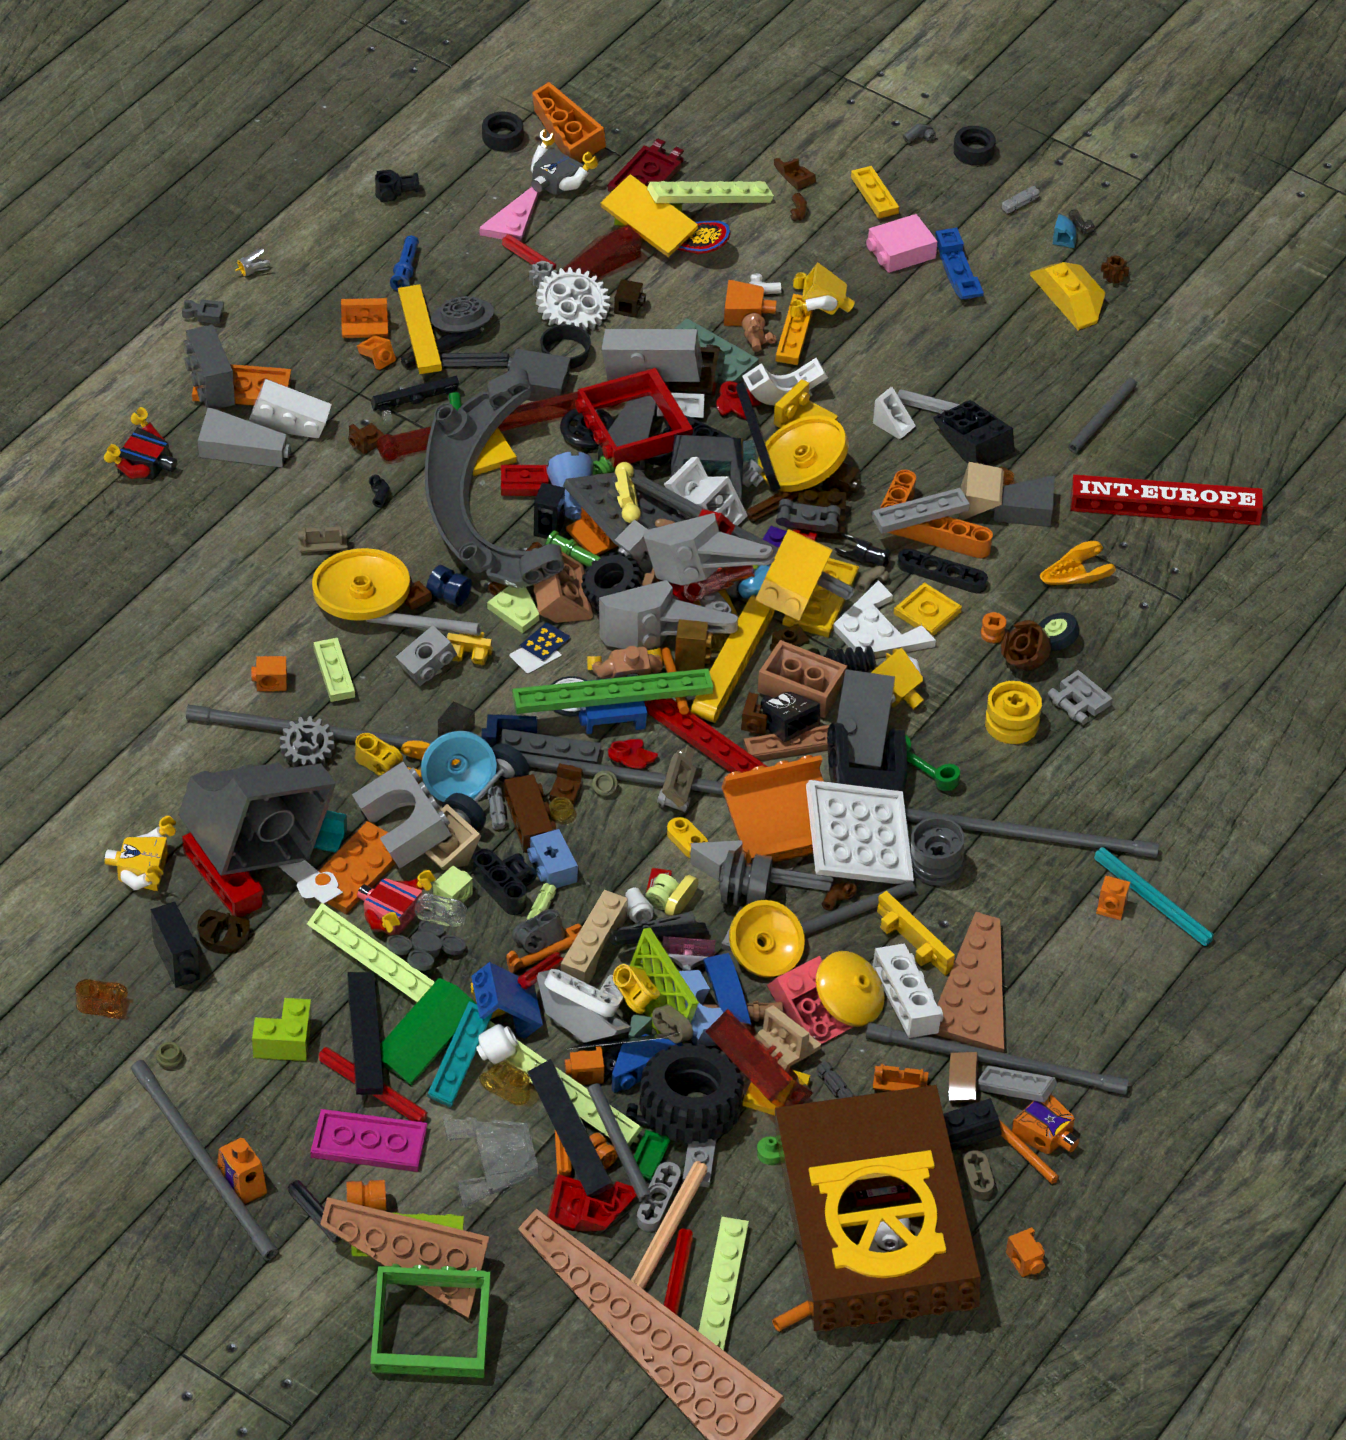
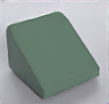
M633 1015L628 1038L639 1037L644 1034L651 1035L652 1018Z

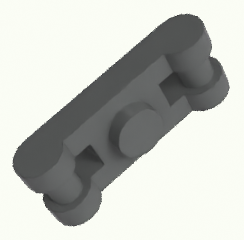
M782 499L779 502L778 509L780 512L777 514L776 523L780 526L835 533L838 530L837 519L840 517L841 509L837 506L820 507L793 503L789 499Z

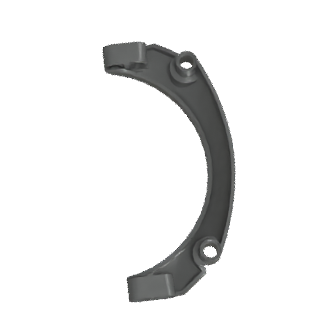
M521 368L513 369L491 380L487 384V392L478 393L465 402L458 411L450 403L441 404L434 414L425 459L426 498L433 521L446 544L471 572L481 573L487 570V576L492 581L515 588L528 587L560 573L564 569L561 546L547 544L541 548L536 547L532 551H515L504 549L488 542L478 533L472 521L469 509V487L475 464L491 435L504 419L531 395L528 373Z

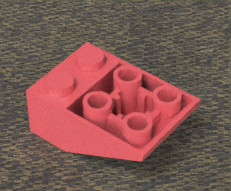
M818 956L777 977L767 987L775 1001L782 1002L783 1013L823 1044L855 1026H849L838 1021L822 1004L816 987V973L822 962L821 957Z

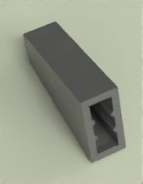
M644 396L627 402L608 430L617 447L652 436L657 413V404L653 397ZM600 444L598 446V461L603 456ZM647 459L630 464L634 469L644 470Z

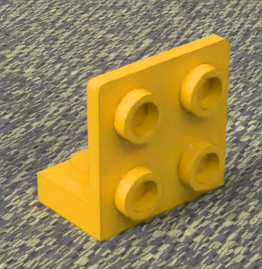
M801 379L775 404L773 425L782 428L794 420L815 415L831 417L837 421L838 416L810 401V383Z

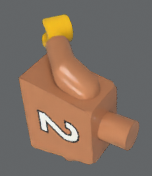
M629 646L626 649L612 651L609 658L603 663L602 656H587V669L593 670L601 679L650 675L652 672L658 673L663 668L661 648L647 650L646 647Z

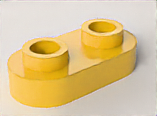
M677 817L668 822V838L688 858H690L691 843L708 842L707 838L688 819Z

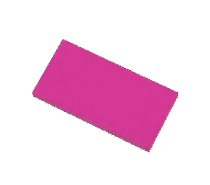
M321 1109L310 1152L311 1158L418 1172L428 1129L427 1123Z

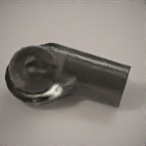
M1074 209L1069 212L1070 220L1083 234H1089V232L1095 230L1093 221L1087 220L1084 222L1078 210Z

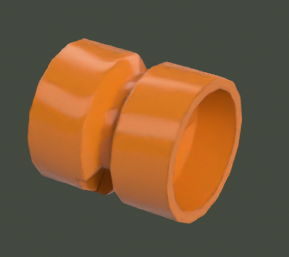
M370 1180L367 1185H364L362 1181L346 1182L347 1202L386 1211L385 1180Z

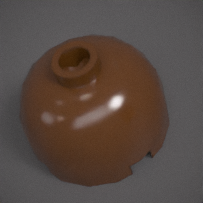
M1024 620L1013 625L1016 628L1011 633L1007 631L1004 635L1001 653L1008 663L1019 670L1030 671L1037 669L1050 656L1051 639L1045 629L1034 621Z

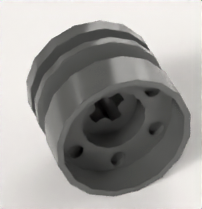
M931 817L922 820L914 827L911 833V861L915 877L929 885L943 886L954 882L961 876L964 870V832L961 826L953 820L944 817Z
M729 850L720 874L721 904H728L730 893L734 894V906H738L742 895L747 896V905L755 901L767 900L773 857L756 854L752 865H748L746 852H741L739 863H735L736 851Z

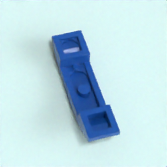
M958 228L936 231L935 235L938 241L937 245L941 260L955 293L962 300L983 296L984 292L978 277L973 276L963 252L964 243Z
M729 953L703 958L718 1008H721L730 1025L738 1023L749 1036H752L753 1030L745 998ZM726 1036L729 1051L739 1049L738 1046L728 1036Z

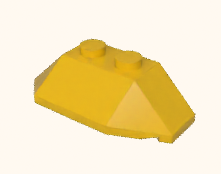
M1062 262L1030 272V276L1077 330L1097 324L1105 292L1081 265Z

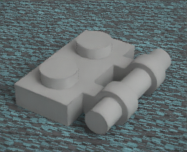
M1079 670L1060 682L1061 692L1052 688L1047 694L1053 700V704L1058 708L1062 707L1068 712V716L1074 721L1078 720L1082 725L1089 720V717L1084 712L1088 711L1093 716H1096L1111 706L1113 700L1112 697ZM1069 699H1074L1077 704H1072Z

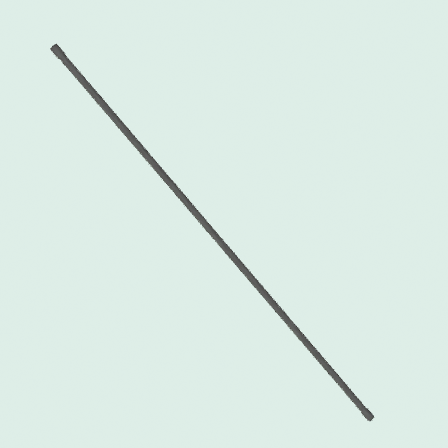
M189 704L186 709V719L218 722L283 732V728L290 729L289 722L293 721L216 710L210 707ZM329 726L330 732H333L334 739L356 742L358 735L371 733L387 744L400 749L407 741H423L429 744L433 742L432 740ZM521 753L526 758L529 767L557 771V767L561 763L581 768L583 775L595 776L600 771H610L617 777V780L658 786L664 785L667 775ZM693 778L690 790L724 795L722 790L723 782ZM905 808L906 821L920 823L922 820L931 817H944L953 820L962 829L1099 849L1104 847L1107 850L1157 858L1159 843L1132 841Z

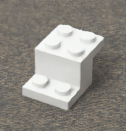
M691 457L664 484L667 489L706 510L722 513L737 526L748 516L729 476L708 477L699 457ZM678 511V514L684 516L685 520L692 519L686 514Z

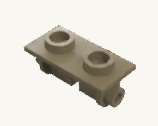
M342 526L325 527V532H320V528H303V530H298L299 552L348 550L347 529L342 528Z

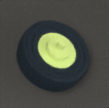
M1069 613L1052 614L1038 624L1045 629L1051 639V651L1062 650L1076 641L1080 633L1077 620Z

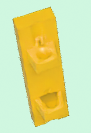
M885 891L880 894L877 912L883 917L881 918L880 928L886 934L897 930L917 949L915 951V961L920 966L931 962L943 975H948L953 968L955 954L890 893Z

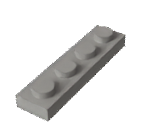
M957 488L872 511V519L882 534L969 511L970 503L962 490Z

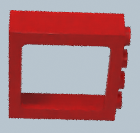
M656 368L578 389V399L575 400L578 413H582L586 427L588 429L591 428L595 442L601 445L605 459H609L614 468L622 462L633 463L672 452L674 435L693 436L692 426ZM644 396H652L673 431L617 447L595 410Z

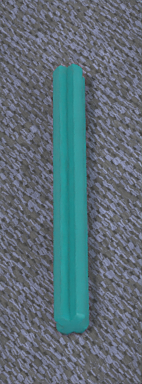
M1104 847L1096 851L1094 857L1096 861L1119 879L1129 881L1130 888L1203 946H1207L1212 942L1214 937L1212 932Z

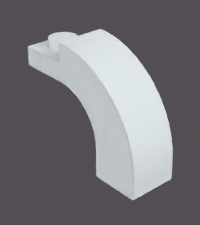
M817 358L787 375H773L761 363L742 376L750 392L757 400L773 406L801 379L810 383L809 394L812 396L810 389L828 378Z

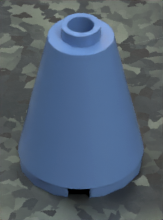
M571 452L556 455L549 460V466H546L551 484L563 487L565 480L568 478L593 475L594 468L593 459L582 452H579V456H571ZM565 489V516L571 520L578 521L581 519V506Z

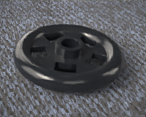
M574 408L563 416L560 423V431L565 440L581 448H596L599 446L594 438H592L593 432L591 428L588 429L586 427L582 413H578L577 409ZM603 409L595 410L601 421L606 423L608 431L614 423L613 417ZM571 421L578 422L576 427L570 425ZM578 433V434H580V435L583 436V437H582V438L577 437V436H575V434Z

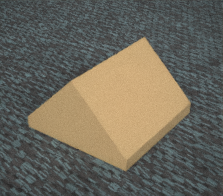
M973 462L968 463L961 484V490L970 506L969 511L959 513L960 520H965L1002 505L1004 479L1002 468Z
M446 804L440 811H443L450 822L446 827L450 831L451 836L425 852L442 870H447L452 866L456 868L467 866L481 838L480 833Z

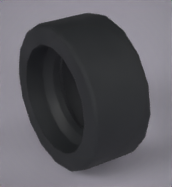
M505 111L494 112L483 120L482 139L489 148L498 151H508L517 148L522 143L524 125L522 119L516 114ZM497 128H508L510 130H513L514 132L509 134H496L492 132V130H495Z
M981 126L963 127L957 131L954 138V155L958 160L966 164H985L992 160L995 154L996 139L994 134L987 128ZM977 142L986 147L976 149L967 147L964 144Z

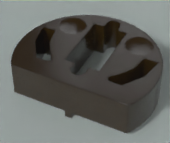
M208 909L198 920L199 941L203 947L211 952L220 954L235 952L241 949L250 938V921L232 916L230 913L225 914ZM227 926L228 931L223 941L219 940L217 943H214L219 929L223 930ZM238 931L242 932V938L238 937Z

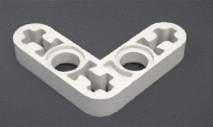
M551 969L544 981V984L550 990L605 1017H613L624 999V996L614 984L613 975L608 976L600 990L557 969Z

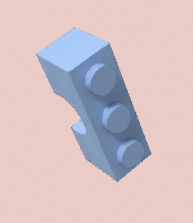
M700 970L679 971L699 1002L691 1022L693 1029L691 1041L693 1045H723L727 1036L726 1030L730 1024L721 1008H708L702 1005L710 988Z

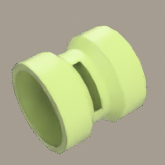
M659 874L654 881V887L648 889L645 898L653 907L665 910L669 897L678 887L679 883L667 874Z

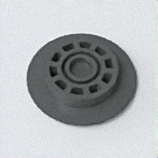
M456 297L448 300L435 310L431 316V322L435 328L444 332H467L488 323L494 315V307L489 302L476 297Z

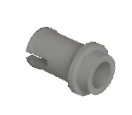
M661 789L657 803L661 804V807L666 805L686 813L691 797H688L687 802L683 806L678 807L662 793Z

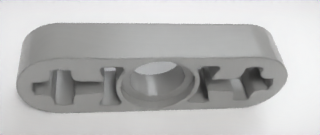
M664 1162L656 1169L648 1188L651 1195L658 1192L663 1193L666 1199L656 1201L651 1197L649 1200L641 1202L637 1211V1225L643 1231L653 1232L659 1229L680 1184L681 1170L675 1163ZM668 1173L672 1174L673 1176L668 1178L667 1185L664 1184V1176H667ZM651 1209H653L654 1218L646 1220L645 1218L649 1217Z

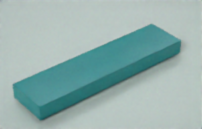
M469 1001L426 1097L448 1107L452 1106L475 1055L476 1047L479 1046L478 1037L481 1033L485 1032L493 1013L482 1019L479 1017L477 1004Z

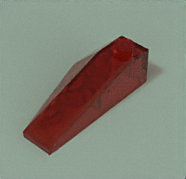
M629 225L613 229L596 237L563 270L566 273L568 268L571 267L572 271L576 273L577 269L580 268L581 274L584 275L585 272L589 271L590 278L593 276L598 278L640 258L641 236Z

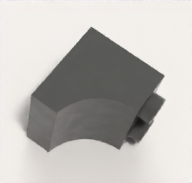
M280 763L259 766L248 764L239 769L213 773L203 771L190 777L178 815L221 876L299 863L304 860L309 861L336 783L322 764L284 769Z

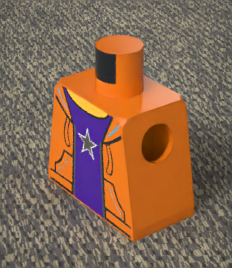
M1050 1094L1045 1102L1033 1101L1013 1120L1012 1132L1025 1144L1045 1154H1051L1059 1146H1062L1069 1152H1073L1080 1142V1139L1072 1134L1075 1121L1074 1116L1052 1094Z
M239 1138L222 1146L218 1152L217 1167L244 1205L267 1194L262 1163L246 1140ZM247 1175L249 1177V1182L245 1181Z

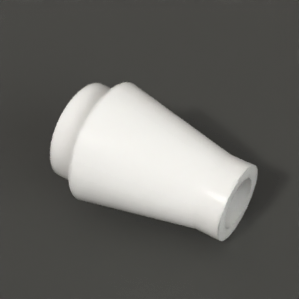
M630 888L625 894L626 898H628L630 919L637 924L641 920L650 921L653 918L654 912L652 904L643 896L638 888Z

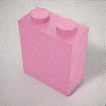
M917 214L869 228L868 239L866 240L869 251L874 253L879 264L883 265L888 273L936 258L938 241Z

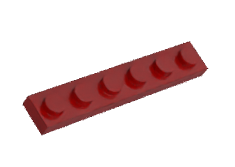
M672 698L644 701L647 713L730 773L740 771L741 773L751 771L757 766L768 767L690 711L687 714H681L677 702Z

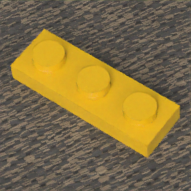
M872 166L851 171L852 180L878 219L899 214L898 204Z

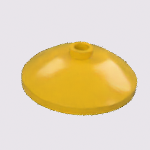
M759 900L746 905L733 918L729 931V942L734 957L743 968L757 976L769 978L787 973L796 966L804 951V932L798 918L786 906L775 901ZM758 939L764 942V947L758 944Z
M838 951L830 954L820 963L816 973L817 992L822 1004L835 1019L849 1026L860 1027L867 1025L869 1022L871 1023L880 1015L884 1006V988L878 973L867 960L853 952Z

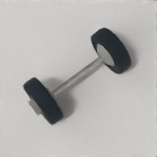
M499 743L492 747L497 764L496 775L474 799L462 793H453L442 805L443 808L448 804L477 832L486 823L485 813L478 804V801L498 779L504 782L505 779L529 774L530 768L526 758L517 749L508 744Z

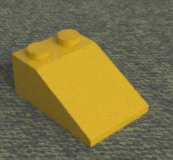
M788 529L755 600L800 621L833 549Z

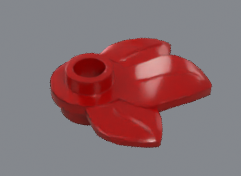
M733 381L724 382L719 390L720 397L716 401L719 413L723 416L733 411L741 418L747 420L736 390L738 383ZM746 388L752 405L759 406L761 402Z
M642 739L615 741L608 749V756L613 761L636 769L645 768L646 764L654 762L658 758V753L643 749Z

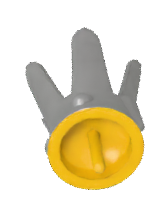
M258 248L247 257L238 259L237 264L239 268L235 269V271L240 270L244 276H249L255 273V271L269 270V268L261 267L269 265L270 261L254 260L264 252V249L259 250Z

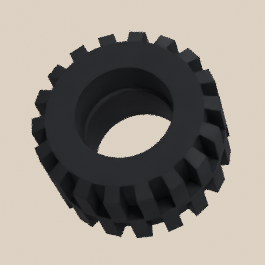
M615 552L610 553L609 556L602 555L600 556L601 559H595L591 562L592 566L586 568V574L582 576L583 582L581 587L597 614H599V597L642 586L644 575L637 562L630 555L625 556L624 553L620 552L618 555Z

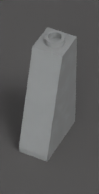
M207 408L198 438L199 457L283 468L285 458L289 459L291 446L287 444L286 434L213 408Z

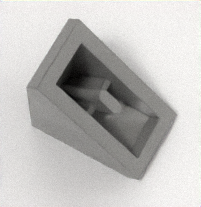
M742 840L691 843L690 864L719 882L722 865L729 850L736 851L735 862H739L742 852Z

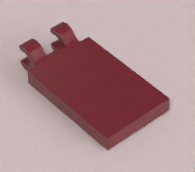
M659 138L654 141L651 147L644 145L607 185L608 191L612 192L630 174L647 187L650 182H669L681 169V164L684 161L681 154H683L684 150L675 147L670 155L667 156L665 155L666 150L662 148L666 141Z

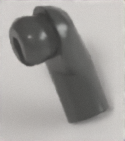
M921 123L916 124L903 134V138L907 143H911L917 137L932 141L936 136V132L931 126Z

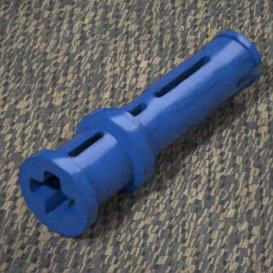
M409 235L405 238L400 260L394 265V275L390 279V286L395 291H398L400 287L410 286L409 278L413 276L414 272L412 263L419 244V240L415 236Z

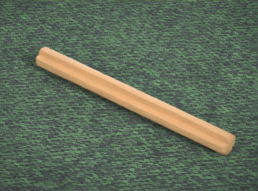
M696 1161L692 1165L631 1279L632 1282L643 1290L707 1173V1165L705 1163Z

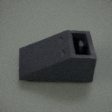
M972 400L965 401L933 417L935 423L961 458L967 463L973 462L987 465L1015 452L1013 428Z

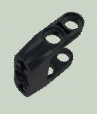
M674 435L671 477L684 465V459L689 460L691 457H699V460L731 462L730 480L741 501L743 438Z
M831 723L829 725L827 744L831 783L902 791L903 797L905 796L908 771L906 735L903 729L891 728L889 731L888 739L885 742L887 771L849 768L848 731L842 723Z

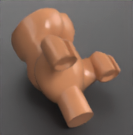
M752 313L743 319L744 336L752 345L754 352L760 351L761 345L765 343L774 344L776 342V336L773 333L768 332L764 334L765 319L760 314Z

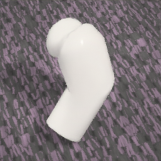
M758 273L750 276L751 282L749 283L762 286L764 294H781L780 282L765 283L762 281V275Z

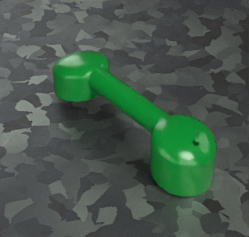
M906 735L907 761L935 779V785L939 790L951 791L955 789L960 783L959 767L954 764H944L936 769L911 752V741Z

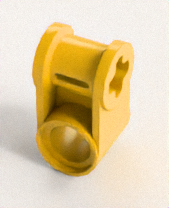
M362 733L356 738V762L373 771L379 777L403 761V756L396 747L387 744L371 733Z
M621 964L614 970V984L624 996L627 1005L636 1013L643 1014L646 1011L645 1007L653 999H657L660 996L659 990L651 982L643 969Z

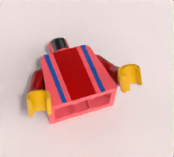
M425 870L418 875L417 879L411 881L382 879L375 889L363 884L358 890L357 898L364 901V917L373 932L383 931L389 936L399 935L422 909V890L429 891L432 888L431 882L436 881L432 872Z

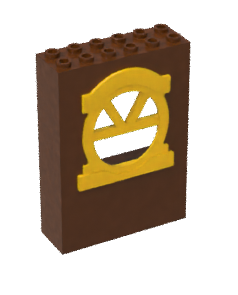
M937 1085L775 1108L777 1147L814 1331H831L835 1328L847 1326L859 1327L868 1323H886L890 1320L902 1318L914 1319L923 1315H941L950 1311H969L979 1307L981 1277ZM908 1184L916 1191L922 1203L838 1215V1205L843 1193ZM924 1216V1223L918 1236H914L898 1219ZM880 1222H885L907 1244L906 1247L893 1252L869 1251ZM867 1224L858 1245L852 1242L842 1230V1227Z

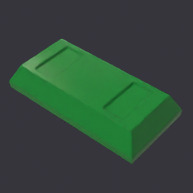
M645 1130L634 1158L643 1178L651 1181L662 1161L670 1140L668 1136H661L649 1130Z

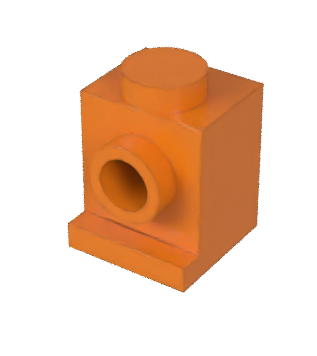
M1105 876L1100 890L1096 914L1121 920L1128 899L1130 882Z
M596 1046V1051L570 1052V1059H564L565 1074L570 1075L579 1084L604 1083V1063L601 1046Z
M1032 1227L1008 1237L1006 1254L1021 1277L1029 1274H1038L1045 1268V1263L1043 1262V1257L1045 1256L1044 1249L1039 1242L1034 1240L1035 1231Z

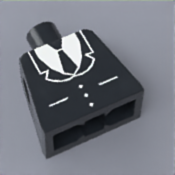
M785 692L775 698L767 695L761 700L760 705H762L763 714L768 716L767 728L784 742L820 725V703L792 692Z

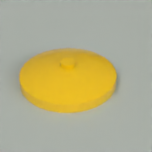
M820 415L803 417L786 424L777 430L765 443L781 488L778 491L783 492L801 491L826 480L843 463L849 448L848 436L842 425L831 417ZM758 457V465L763 469L760 458ZM763 471L761 473V476L764 478L765 483L769 486V483Z
M368 548L346 550L329 557L318 566L312 578L313 596L317 604L324 611L338 618L347 620L375 619L393 612L406 600L410 591L409 572L400 559L385 551Z

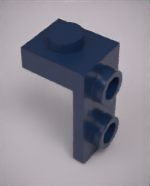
M487 714V728H482L481 737L492 748L497 744V735H501L502 729L537 734V716Z

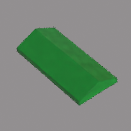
M438 978L380 1044L381 1065L411 1086L452 1040L469 1001L477 1003L457 985Z

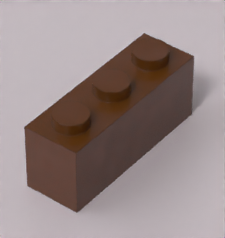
M534 774L504 780V797L524 853L530 848V837L556 830V825L554 821L549 819L550 808L548 802H543V787L541 783L537 784Z

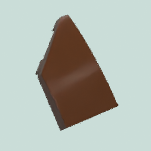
M780 158L774 159L776 169L797 190L816 182L815 174L800 166L799 159L793 158L789 162H783Z

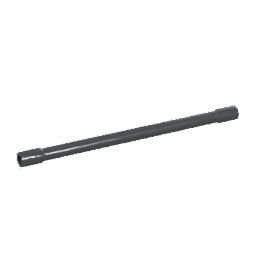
M870 1022L866 1031V1038L887 1043L893 1042L948 1055L959 1052H977L978 1061L1055 1077L1098 1087L1124 1095L1127 1093L1129 1079L1096 1074L928 1036L908 1038L905 1031Z
M144 1060L136 1061L131 1066L133 1074L156 1102L252 1239V1243L264 1260L273 1259L278 1254V1249L248 1211L159 1085Z

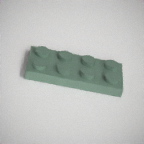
M687 318L674 328L697 329L700 347H706L709 344L716 345L725 353L722 376H718L717 383L720 385L726 381L739 383L743 380L742 376L759 365L758 358Z

